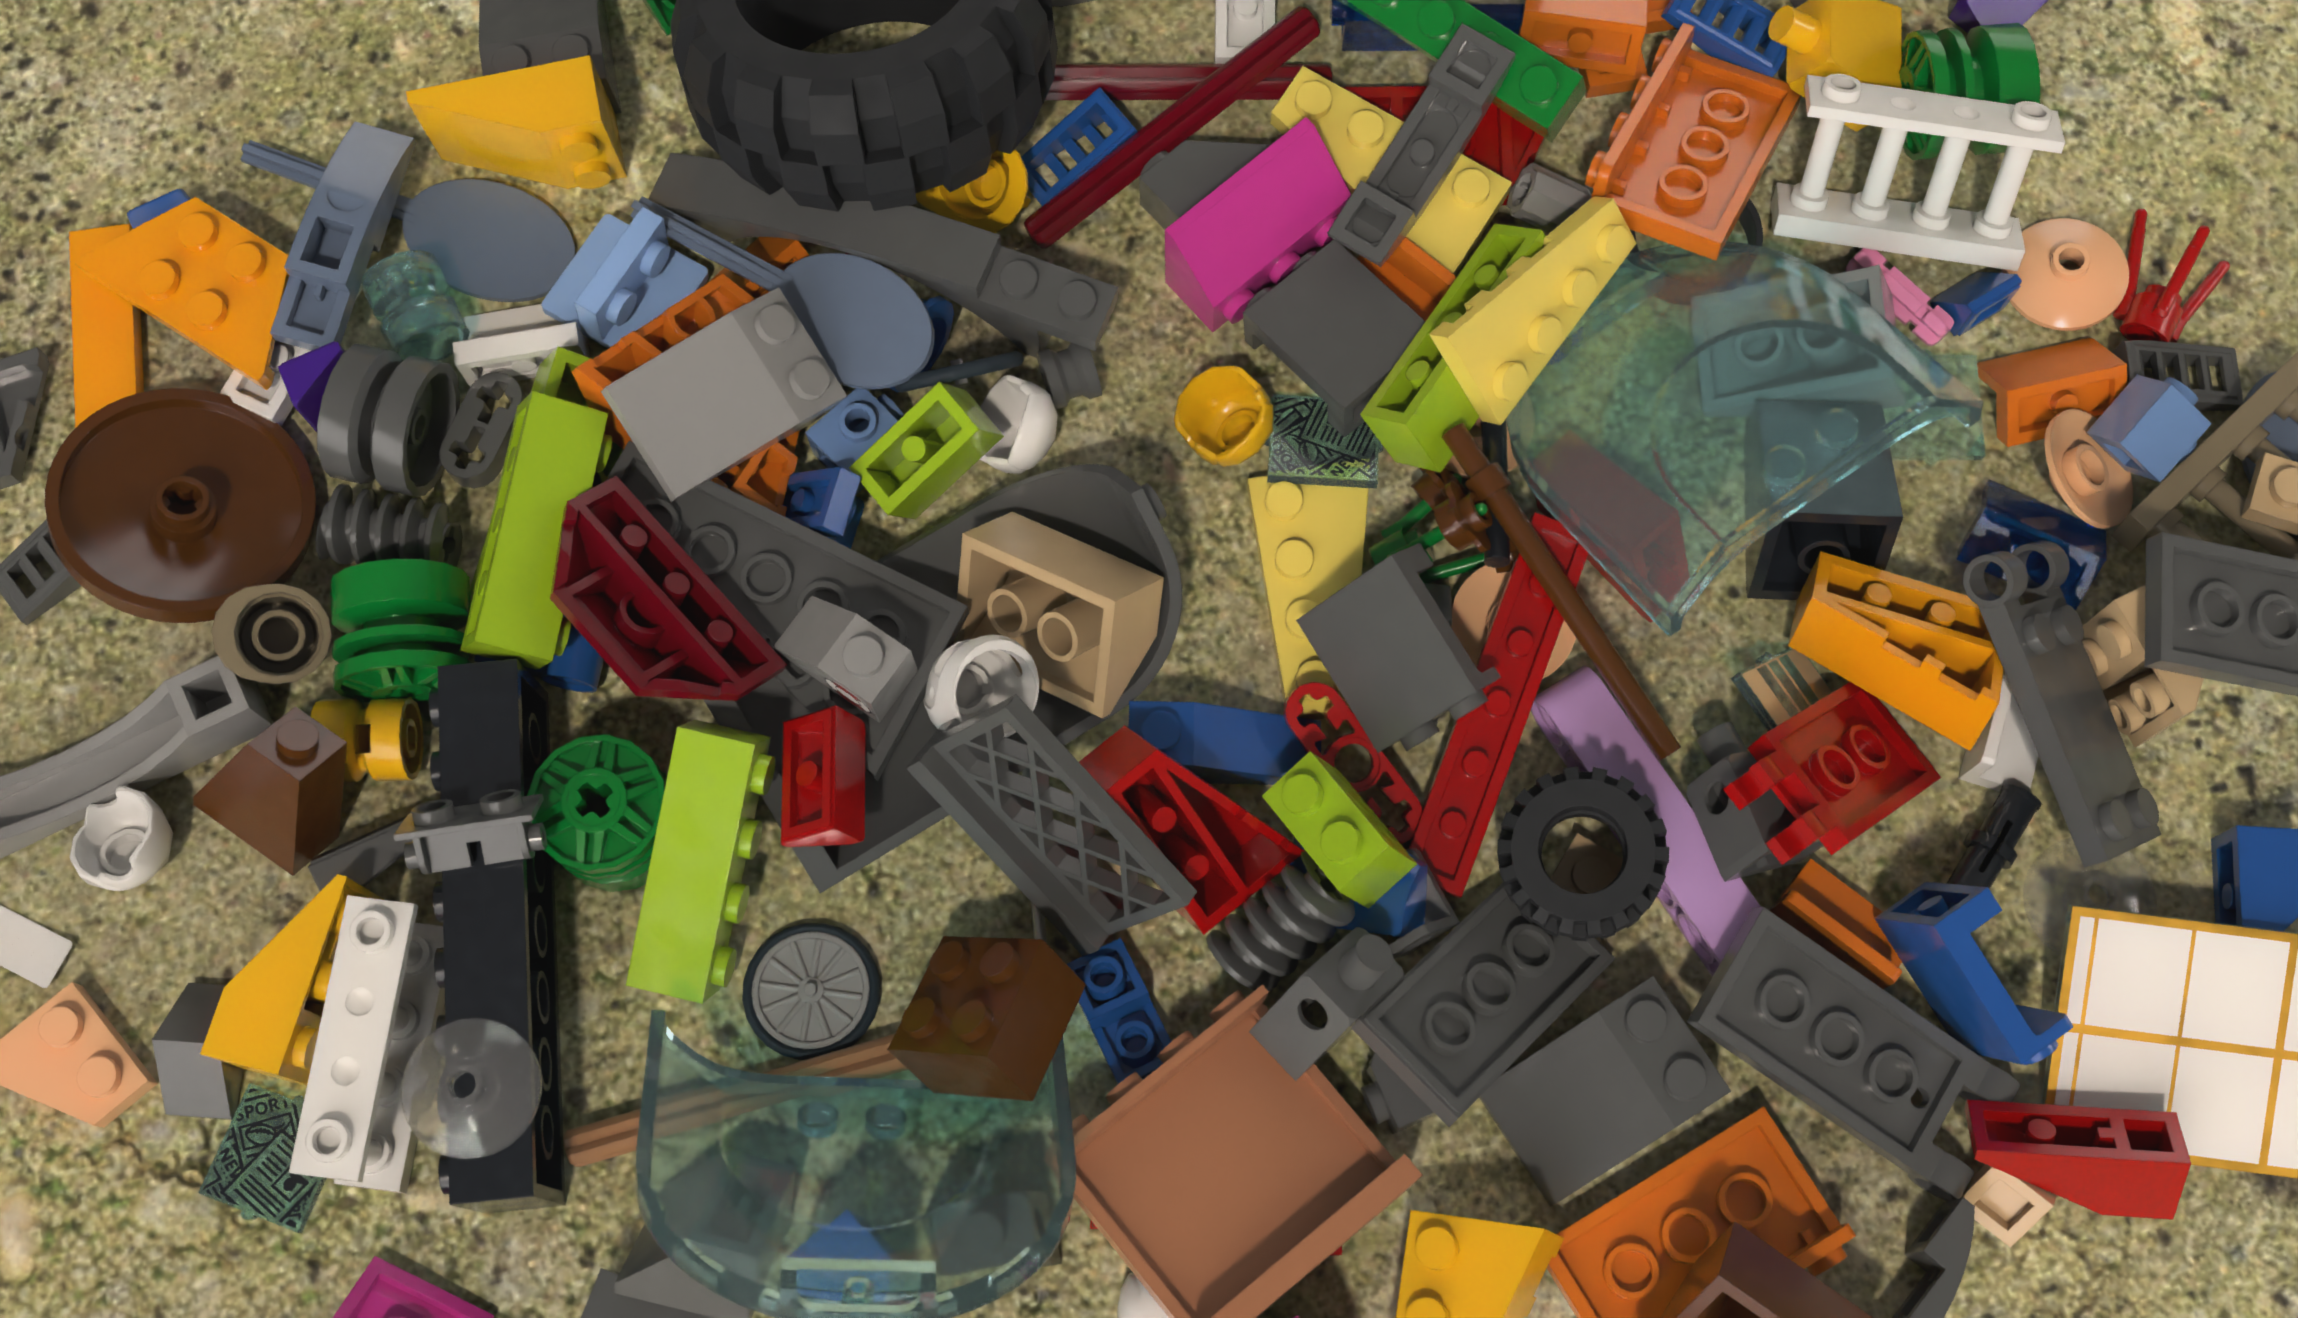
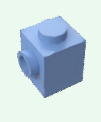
M2136 375L2086 433L2125 471L2161 482L2176 464L2181 463L2192 454L2196 448L2197 440L2212 423L2194 406L2199 401L2196 394L2180 381L2172 377H2167L2164 381Z
M855 388L846 398L807 430L805 434L814 456L827 469L843 467L851 471L849 467L900 420L904 414L885 394L880 395L876 399L867 389ZM861 482L859 483L856 495L865 488Z

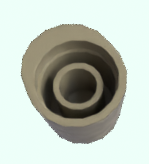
M285 584L245 587L229 596L216 612L211 630L214 650L226 668L240 678L270 684L296 682L314 672L327 656L332 637L329 617L319 601L303 589Z

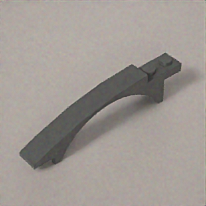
M670 153L648 198L728 242L747 237H778L813 243L871 260L955 301L997 329L1023 353L1036 358V352L1046 349L1051 336L1096 351L1119 298L1117 286L1001 245L999 234L910 205L874 211L870 201H844L839 212L799 206L786 192L784 187L768 195L741 178L723 160Z

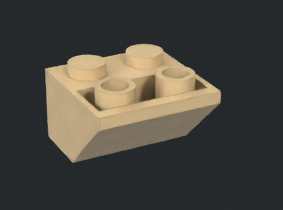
M2146 585L2113 600L2083 625V646L2089 656L2118 730L2128 735L2134 747L2146 743L2195 711L2204 679L2145 667Z

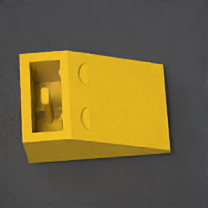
M337 874L223 988L200 1054L245 1070L307 1086L347 895L384 899L349 877Z

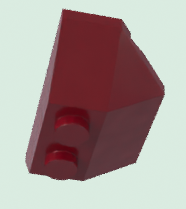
M617 476L567 501L563 512L550 600L636 696L737 701L784 671L787 664Z

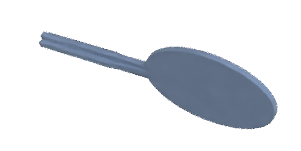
M252 140L248 144L244 143L241 149L243 152L240 159L241 162L316 189L326 167ZM481 179L450 180L428 187L413 199L398 195L391 216L403 221V234L407 246L415 259L428 273L443 284L480 299L497 302H524L542 298L549 293L576 255V247L570 231L562 219L549 206L525 191L494 181Z
M643 196L639 201H633L631 207L634 210L630 215L633 219L643 206L664 218L667 237L768 291L779 287L841 385L859 389L894 387L907 382L915 374L921 372L932 355L935 339L933 323L929 312L916 292L904 280L884 266L854 255L823 253L802 258L783 271Z

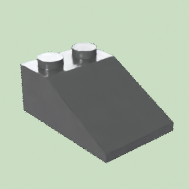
M479 0V52L483 76L590 55L615 114L622 113L604 0Z
M1652 976L1502 1074L1479 1098L1549 1206L1552 1207L1730 1093L1731 1090L1654 976Z

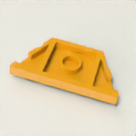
M194 197L80 256L75 262L86 275L266 391L273 384L275 372L270 368L275 339L270 334L289 279V274L284 268L288 255L199 198Z

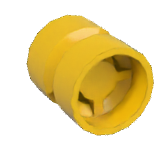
M412 697L372 699L367 708L357 698L321 699L315 702L310 717L347 742L344 782H358L363 779L366 772H369L370 776L376 781L414 780L418 776L423 758V723L418 704Z

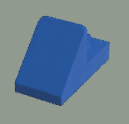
M843 467L793 473L789 477L783 506L787 507L785 517L851 549L864 509V501L855 496L861 477Z

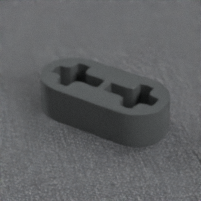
M493 372L475 380L442 441L439 452L441 463L453 480L463 487L473 489L485 487L496 479L504 466L517 406L527 397L517 381L508 374ZM505 392L511 405L508 409L498 407L492 415V412L486 405L489 398L499 400ZM478 445V449L484 455V459L481 463L471 461L465 469L464 464L459 459V455L462 451L473 453Z

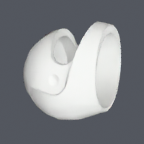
M992 634L974 639H966L951 645L937 657L928 677L923 703L931 722L937 729L954 718L963 723L1016 694L1033 712L1039 693L1037 667L1032 656L1024 647L1009 637ZM1012 657H1014V658L1016 659V661L1019 663V665H1020V667H1021V669H1022V674L1020 673L1019 669L1017 668V666H1016L1014 660L1012 659ZM1008 722L1003 723L1004 737L1007 738L1016 733L1015 729Z

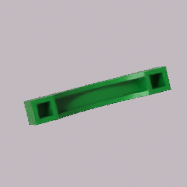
M1337 0L1396 35L1436 63L1462 23L1514 52L1516 58L1492 103L1550 142L1554 141L1587 92L1582 75L1464 0Z

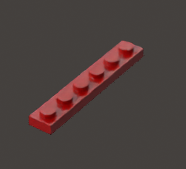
M1534 512L1530 518V523L1576 589L1595 534ZM1519 552L1517 553L1476 663V668L1480 672L1495 667L1501 678L1482 689L1489 701L1454 722L1422 808L1423 812L1407 850L1411 848L1419 849L1442 892L1457 898H1462L1564 621Z

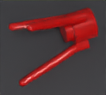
M2141 208L2135 212L2127 256L2129 267L2128 288L2113 316L2123 321L2120 326V332L2129 341L2151 340L2177 343L2184 326L2220 283V280L2229 270L2230 263L2225 260L2220 261L2181 308L2182 297L2179 295V292L2210 233L2209 227L2202 225L2197 229L2190 244L2187 246L2167 286L2149 285L2145 288L2144 292L2136 294L2147 221V211Z

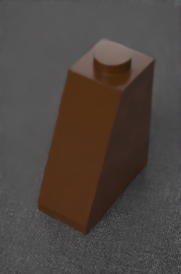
M295 706L244 746L193 797V805L294 876L314 856L319 855L339 838L347 742Z

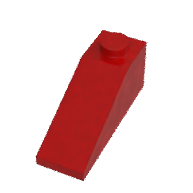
M1966 1100L1964 1110L1975 1160L2101 1215L2174 1219L2191 1166L2176 1112Z

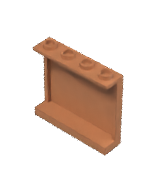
M1263 984L1247 997L1240 990L1232 993L1209 1014L1214 1024L1196 1038H1194L1189 1030L1179 1035L1158 1054L1157 1057L1163 1063L1145 1079H1142L1137 1072L1132 1073L1105 1097L1110 1103V1107L1091 1122L1085 1114H1081L1060 1130L1052 1139L1058 1148L1052 1152L1048 1167L1169 1318L1259 1317L1423 1176L1406 1154L1397 1161L1391 1156L1315 1064L1295 1081L1252 1036L1249 1031L1269 1010L1263 1003L1269 993Z

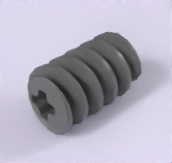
M342 483L338 484L334 489L330 500L323 508L315 539L316 552L320 560L331 557L338 564L346 565L352 564L354 561L356 564L387 559H424L448 563L455 567L458 565L462 551V529L458 522H449V508L446 503H435L429 517L425 518V503L421 498H411L406 505L404 513H401V499L398 494H386L380 508H377V495L375 491L365 488L362 489L357 496L355 504H353L352 488L349 484Z
M1306 851L1301 852L1302 861L1307 870L1306 873L1290 864H1286L1281 870L1283 881L1288 887L1287 890L1274 881H1267L1263 885L1262 892L1269 906L1252 897H1249L1244 902V911L1250 923L1238 914H1230L1224 922L1230 937L1219 930H1212L1206 937L1208 948L1219 964L1239 983L1255 991L1263 984L1268 991H1272L1280 981V976L1283 977L1293 973L1299 964L1298 960L1310 958L1317 949V943L1321 944L1331 940L1336 932V926L1348 925L1355 916L1353 900L1335 888Z

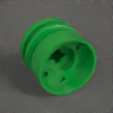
M2019 22L1980 25L1970 29L1966 38L1956 28H1945L1937 33H1934L1931 29L1917 30L1908 33L1902 43V65L1899 74L1903 89L2013 105L2022 101L2040 103V69L2035 44L2028 29ZM1908 131L1903 148L1912 160L1935 158L1940 153L1945 137ZM1970 141L1968 149L1975 155L2005 153L2007 146Z
M387 559L346 567L332 576L330 583L331 624L340 632L346 633L336 639L332 647V658L339 663L335 665L333 671V689L341 696L357 698L359 701L370 702L372 699L412 697L417 703L429 701L430 690L438 688V666L471 663L468 660L471 653L460 651L464 633L457 631L466 626L471 607L470 577L463 569L448 563L424 559Z
M607 734L578 737L557 748L536 770L527 796L543 794L544 800L531 822L532 824L541 822L544 824L547 836V848L544 851L587 886L615 892L638 889L645 885L667 775L661 771L652 757L633 742ZM603 797L610 811L600 818L592 804L596 799Z

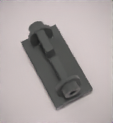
M508 789L489 793L480 798V803L454 807L453 801L448 799L425 802L411 809L412 813L405 817L394 833V840H413V842H408L404 845L405 863L409 870L420 868L422 874L472 867L474 860L470 842L476 841L481 843L485 865L534 858L535 851L547 848L544 824L542 822L532 824L531 822L544 800L543 794L522 797L520 790Z

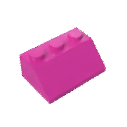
M1307 117L1165 229V283L1212 332L1216 331L1227 321L1235 324L1242 320L1243 312L1248 303L1259 291L1270 287L1272 284H1279L1291 274L1296 263L1304 255L1316 250L1319 246L1324 248L1334 240L1328 236L1327 232L1351 197V193L1315 125Z

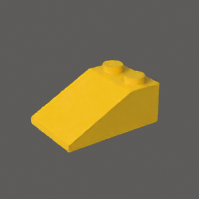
M590 55L406 91L409 106L442 160L566 189L575 187L595 189L607 185L611 180L627 177L616 114Z

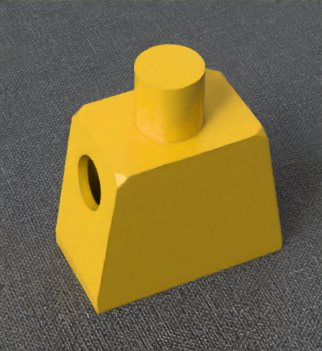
M1808 0L1797 8L1789 5L1783 6L1772 17L1768 28L1769 37L1771 40L1787 47L1786 81L1790 89L1805 98L1804 85L1807 75L1826 77L1830 74H1845L1858 79L1862 83L1902 88L1899 74L1902 65V8L1880 0ZM1845 122V126L1856 132L1868 126Z

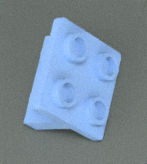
M642 206L630 225L611 214H605L546 295L541 305L546 315L563 324L576 322L584 336L608 349L627 334L638 330L660 316L665 310L704 286L709 278L708 269L670 248L666 236L664 218Z

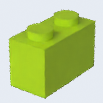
M938 382L858 458L849 469L861 477L860 482L887 515L916 519L998 443L1004 435L965 389Z
M1311 751L1262 795L1264 800L1340 893L1368 909L1417 865L1342 773Z

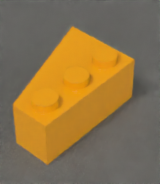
M1820 551L1796 601L1788 646L1971 751L1999 705L2003 666L1978 605L1967 595Z

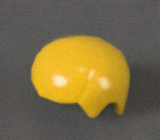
M1212 366L1193 377L1178 396L1174 423L1177 431L1203 460L1212 465L1219 464L1223 467L1237 465L1259 453L1272 434L1274 406L1264 388L1243 368L1238 366Z

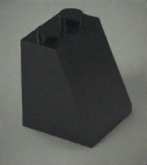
M1755 403L1744 444L1747 598L1797 600L1820 551L1885 571L1903 520V512L1882 408Z

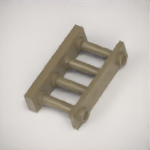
M2298 352L2137 505L2111 536L2130 552L2147 536L2151 538L2161 532L2203 540L2181 521L2185 515L2177 509L2181 503L2192 495L2199 502L2204 498L2208 500L2271 555L2298 560V542L2285 531L2241 518L2246 498L2224 480L2228 474L2220 468L2232 454L2241 461L2249 458L2255 464L2265 452L2291 460L2266 439L2270 433L2262 425L2274 414L2284 421L2290 417L2298 423Z

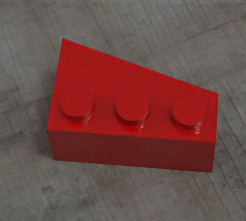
M1125 725L1079 761L1086 771L1197 890L1190 903L1176 911L1203 935L1262 888L1267 881H1270L1279 874L1286 864H1291L1301 855V852L1304 851L1266 822ZM1153 880V882L1156 884V886L1158 887V889L1161 890V891H1163V890L1160 888V886Z

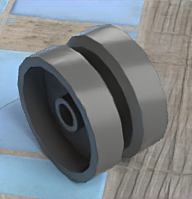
M354 344L346 350L330 374L322 396L317 423V450L321 466L330 477L358 484L372 483L376 479L384 490L413 497L425 496L436 485L445 469L441 463L439 452L442 441L460 408V389L457 373L452 366L446 362L420 356H408L403 361L394 350L368 344Z

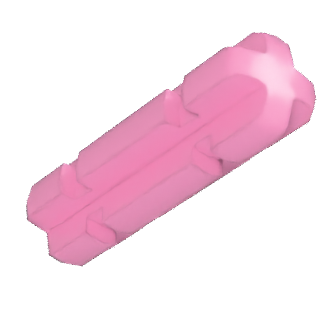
M1865 248L1856 253L1849 261L1845 270L1851 271L1879 265L1893 296L1895 317L1903 325L1910 321L1915 326L1912 333L1928 346H1933L1948 334L1955 323L1954 319L1939 305L1934 309L1930 307L1927 303L1931 298L1895 266L1890 270L1884 266L1888 260L1877 250Z

